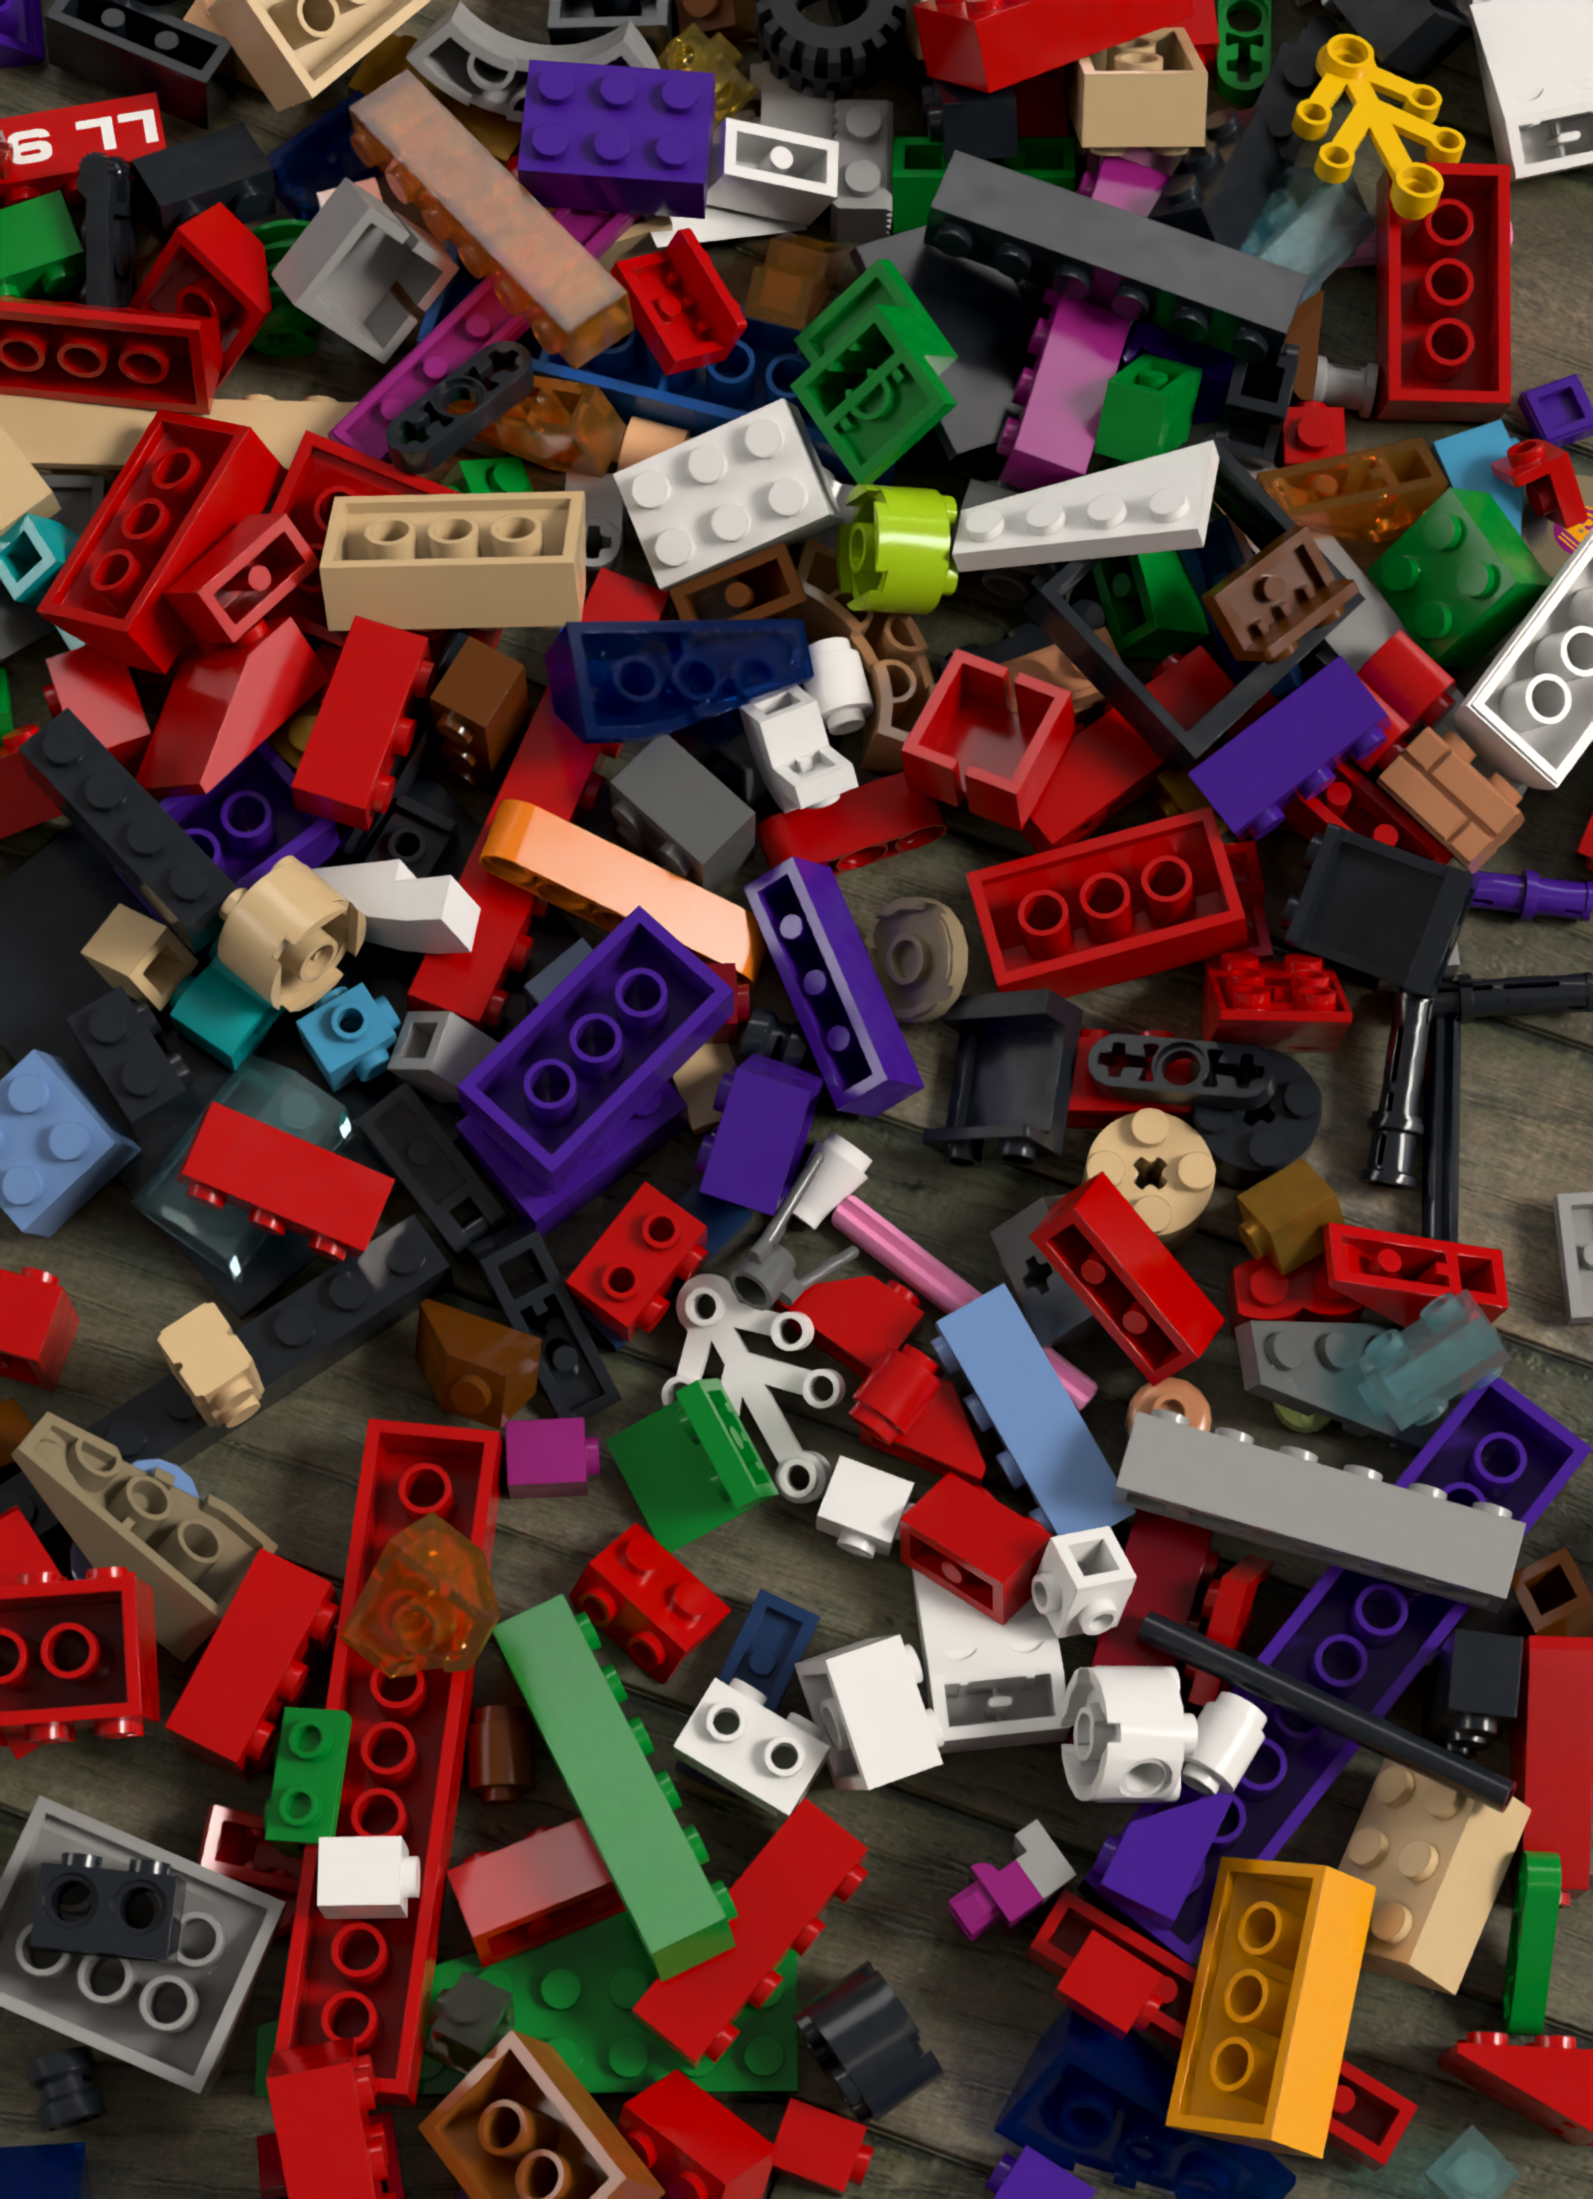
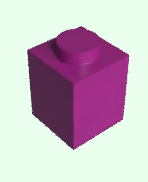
M584 1417L508 1421L505 1429L507 1485L510 1499L588 1496V1476H600L599 1437H586Z

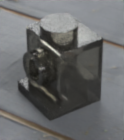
M464 1971L456 1986L451 1990L444 1988L431 2008L427 2024L432 2027V2033L424 2045L423 2054L468 2075L507 2033L514 2029L515 2015L512 1993Z

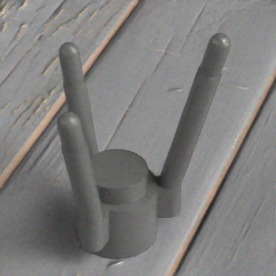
M820 1151L813 1153L762 1236L729 1276V1283L733 1292L746 1305L756 1310L765 1311L770 1309L777 1299L785 1305L791 1306L805 1290L836 1272L859 1255L858 1248L850 1246L796 1279L793 1273L796 1269V1262L787 1249L778 1244L792 1221V1213L825 1159L824 1154Z

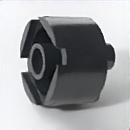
M1259 1047L1272 1059L1277 1079L1275 1094L1263 1107L1252 1111L1191 1106V1114L1187 1124L1199 1133L1210 1150L1216 1167L1215 1181L1228 1188L1248 1190L1297 1160L1303 1158L1306 1161L1319 1130L1322 1115V1093L1302 1065L1288 1055L1276 1050ZM1213 1062L1211 1064L1213 1074L1211 1087H1217L1216 1075H1221L1218 1063ZM1244 1067L1242 1075L1235 1077L1238 1088H1249L1251 1079L1257 1078L1255 1068ZM1252 1113L1263 1118V1120H1258L1253 1126L1243 1121L1244 1116H1250Z
M866 1961L801 2005V2011L792 2017L804 2036L802 2040L823 2072H826L835 2065L829 2073L840 2089L839 2094L859 2124L864 2125L871 2119L877 2122L944 2076L943 2070L932 2050L930 2049L925 2053L918 2042L921 2039L918 2032L920 2030L879 1971L874 1972L869 1961Z

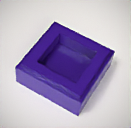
M1576 373L1520 394L1518 404L1535 439L1545 440L1560 448L1593 436V407Z

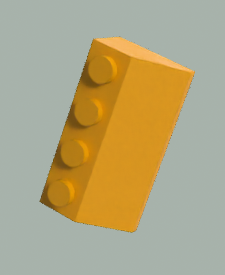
M1221 1857L1165 2126L1269 2152L1323 2159L1376 1886L1327 1865Z

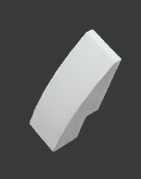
M400 859L312 869L364 914L366 918L365 941L410 952L431 954L472 952L481 908L452 875L416 878Z

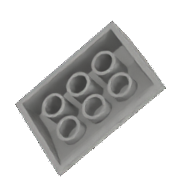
M39 1795L0 1879V2007L193 2092L211 2098L241 2030L287 1903ZM67 1852L103 1857L102 1869L128 1871L130 1859L151 1860L171 1864L170 1875L179 1876L187 1882L176 1965L43 1952L31 1947L30 1941L41 1862L60 1864L62 1853ZM77 1885L71 1887L63 1894L60 1900V1913L66 1922L79 1921L89 1913L93 1901L89 1888L84 1885ZM144 1892L132 1899L128 1906L127 1916L133 1928L144 1929L156 1922L161 1912L159 1897L156 1893Z

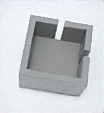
M345 177L271 275L294 306L385 365L418 323V320L400 297L391 289L394 283L398 281L413 302L426 312L460 268L433 236L398 212L394 211L392 213L385 203Z

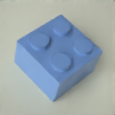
M33 1049L0 1081V1207L22 1232L50 1238L133 1159L141 1149L61 1057Z

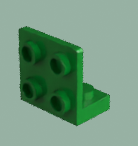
M719 1378L700 1379L675 1392L678 1398L676 1401L611 1436L607 1440V1446L655 1539L669 1553L683 1548L779 1494Z

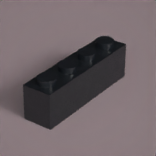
M68 707L18 747L28 777L194 954L221 933L225 921L219 916L220 908L226 898L238 889L237 886Z

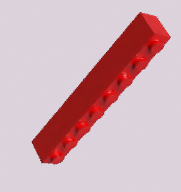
M600 568L583 606L581 626H574L458 881L460 886L481 908L472 952L426 953L407 993V1013L408 1011H451L481 1032H484L487 1025L495 1029L498 1027L510 997V993L504 991L503 987L511 970L519 974L522 973L534 944V938L527 936L535 916L542 919L547 917L552 903L496 877L480 865L478 860L501 801L506 799L528 802L574 825L577 824L583 809L590 812L594 811L606 781V777L599 775V772L607 756L617 759L628 734L629 724L622 722L630 704L640 707L648 691L653 672L646 670L653 652L661 655L664 654L673 634L676 620L668 617L670 593L606 568Z

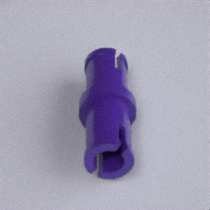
M1525 869L1521 872V875L1477 871L1473 874L1480 878V882L1470 908L1514 912L1518 919L1529 921L1533 919L1534 915L1577 919L1581 922H1588L1590 919V913H1592L1593 883L1590 881L1576 882L1540 878L1537 871Z

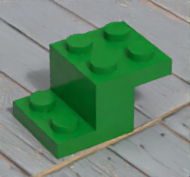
M878 259L794 339L811 366L790 387L858 485H871L958 405L938 377L958 358V355L891 260Z

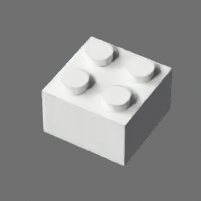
M900 1634L867 1638L794 1664L813 1723L825 1732L821 1741L830 1746L829 1757L826 1762L835 1790H871L943 1764L938 1748L944 1746L943 1731L935 1712L931 1708L925 1710L917 1686L918 1683L923 1681L920 1661L913 1647L910 1644H903Z

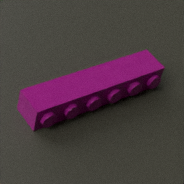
M1104 156L1096 174L1084 172L1076 193L1147 218L1171 176L1119 156ZM1046 288L1042 303L1052 306L1049 318L1047 320L1039 317L1027 348V353L1037 356L1033 370L1023 367L1011 400L1012 403L1021 406L1017 420L1011 417L1007 418L995 453L1005 456L998 480L1027 491L1085 476L1097 437L1108 380L1116 374L1131 324V320L1120 317L1114 311L1083 300L1066 298L1049 288Z

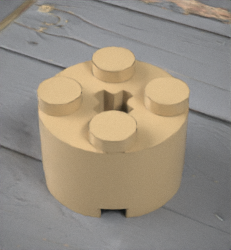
M292 855L280 859L272 870L257 881L249 890L246 888L236 889L223 902L219 916L225 921L218 941V957L229 970L274 1008L280 1011V1006L282 1005L289 1012L300 1011L321 999L342 978L344 974L336 966L347 950L353 956H357L366 934V918L349 900L310 867L301 863Z
M1145 1108L1115 1120L1102 1130L1090 1148L1081 1184L1103 1171L1168 1251H1171L1184 1244L1200 1226L1213 1192L1216 1167L1207 1144L1194 1128L1183 1120L1166 1114L1159 1109ZM1137 1177L1144 1180L1151 1177L1158 1182V1187L1156 1188L1150 1184L1142 1190L1135 1185Z

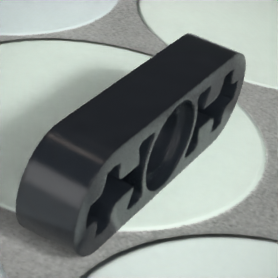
M512 341L492 343L395 417L386 429L390 460L394 467L408 474H422L435 469L525 398L534 387V374L529 351L523 345ZM458 400H469L477 404L473 410L465 414L456 415L445 411L449 404Z
M1116 1033L1099 1039L1091 1048L1088 1056V1067L1094 1086L1102 1095L1111 1099L1252 1111L1266 1105L1274 1096L1277 1087L1274 1065L1270 1056L1263 1049L1248 1044ZM1117 1056H1127L1130 1067L1123 1068L1120 1077H1111L1108 1066L1115 1064ZM1148 1057H1153L1151 1068L1154 1080L1152 1082L1146 1080L1144 1069L1149 1070ZM1178 1059H1191L1201 1067L1198 1077L1192 1083L1184 1086L1173 1085L1164 1078L1168 1065ZM1213 1062L1218 1063L1221 1075H1216L1217 1087H1211L1213 1074L1210 1064ZM1244 1067L1255 1068L1257 1078L1251 1079L1249 1088H1238L1235 1077L1242 1075Z

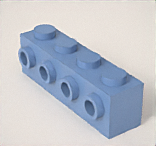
M1005 1283L935 1322L934 1327L939 1337L930 1341L931 1346L949 1376L957 1371L961 1372L972 1392L963 1398L970 1415L982 1433L991 1427L993 1428L1005 1449L995 1456L1002 1471L1014 1490L1025 1484L1037 1505L1036 1509L1028 1513L1029 1517L1038 1521L1054 1537L1105 1526L1112 1527L1136 1513L1133 1507L1112 1502L1117 1478Z

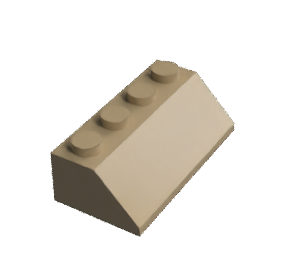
M556 491L334 497L319 566L328 631H349L355 615L401 630L413 629L418 632L460 628L494 631L507 627H540L542 629L554 630L565 626H581L586 592L585 492Z

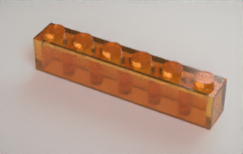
M408 69L349 107L355 134L350 136V141L362 162L370 168L377 165L386 174L387 182L397 198L404 204L412 201L420 209L422 217L432 234L439 241L443 242L447 238L458 249L463 264L475 278L480 279L484 276L494 286L496 295L503 307L513 317L521 314L531 324L537 341L548 354L554 355L558 352L574 370H577L635 330L628 292Z

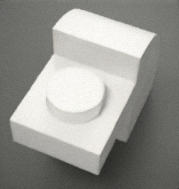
M795 683L738 706L748 743L761 777L771 796L785 814L798 808L818 809L829 806L840 798L841 793L859 786L853 764L829 745L817 700Z

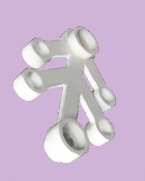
M701 1274L691 1278L682 1286L676 1301L678 1319L688 1333L677 1374L669 1379L662 1389L661 1396L664 1406L676 1401L674 1397L675 1389L680 1383L689 1385L696 1380L702 1379L712 1344H714L725 1364L720 1382L735 1411L740 1417L742 1405L745 1401L779 1464L775 1473V1481L779 1492L787 1500L794 1503L803 1504L819 1500L825 1495L832 1478L831 1466L820 1453L802 1450L768 1385L803 1395L806 1402L815 1408H829L837 1405L843 1399L846 1389L844 1379L833 1369L809 1370L751 1353L736 1329L739 1328L771 1336L774 1344L780 1349L797 1351L807 1347L813 1339L814 1326L811 1319L804 1313L797 1311L781 1314L771 1310H756L740 1301L733 1292L729 1280L723 1276ZM704 1294L713 1297L716 1303L715 1313L709 1319L702 1317L698 1311V1301ZM789 1319L796 1320L802 1328L801 1338L794 1344L788 1342L783 1335L784 1324ZM820 1376L829 1378L833 1384V1394L826 1401L819 1399L814 1392V1384ZM797 1465L806 1468L810 1476L809 1484L803 1490L797 1489L792 1484L790 1478L793 1468Z

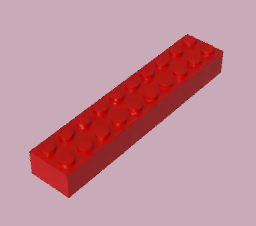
M369 1418L325 1709L344 1710L352 1717L335 1837L402 1836L409 1849V1856H419L420 1894L419 1898H408L407 1918L325 1919L317 1907L319 1846L305 1845L274 2052L354 2037L357 2055H371L377 2087L376 2104L416 2108L448 1878L446 1871L449 1870L467 1740V1727L471 1712L506 1452L499 1431Z

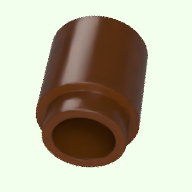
M492 1705L473 1710V1724L467 1727L468 1791L482 1794V1804L502 1806L519 1804L522 1802V1792L535 1789L533 1724L526 1722L525 1707Z

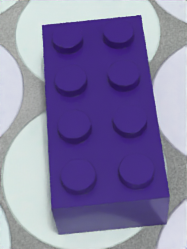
M638 905L457 1085L460 1109L555 1195L734 1014V990Z

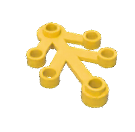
M1338 34L1332 37L1318 52L1315 67L1322 79L1310 98L1301 101L1297 105L1292 121L1293 131L1299 137L1306 140L1315 141L1324 138L1332 119L1331 108L1345 91L1354 108L1332 142L1325 143L1320 147L1314 165L1316 175L1321 180L1331 184H1340L1347 181L1355 161L1354 153L1368 133L1393 180L1390 189V199L1394 210L1406 219L1418 220L1424 218L1437 207L1444 187V181L1441 174L1433 167L1419 162H1412L1398 134L1425 146L1424 153L1426 159L1429 162L1439 163L1460 162L1466 145L1464 136L1453 128L1438 127L1432 124L1436 120L1442 104V96L1435 88L1425 84H1414L1377 67L1372 46L1359 36ZM1375 91L1403 102L1402 110L1379 100Z

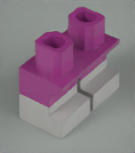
M1038 1819L1015 1834L1012 1851L1017 1856L1016 1860L1000 1871L987 1863H977L971 1866L969 1874L971 1885L948 1901V1914L970 1944L997 1924H1000L1006 1934L1009 1935L1058 1900L1064 1888L1068 1891L1073 1889L1077 1874Z

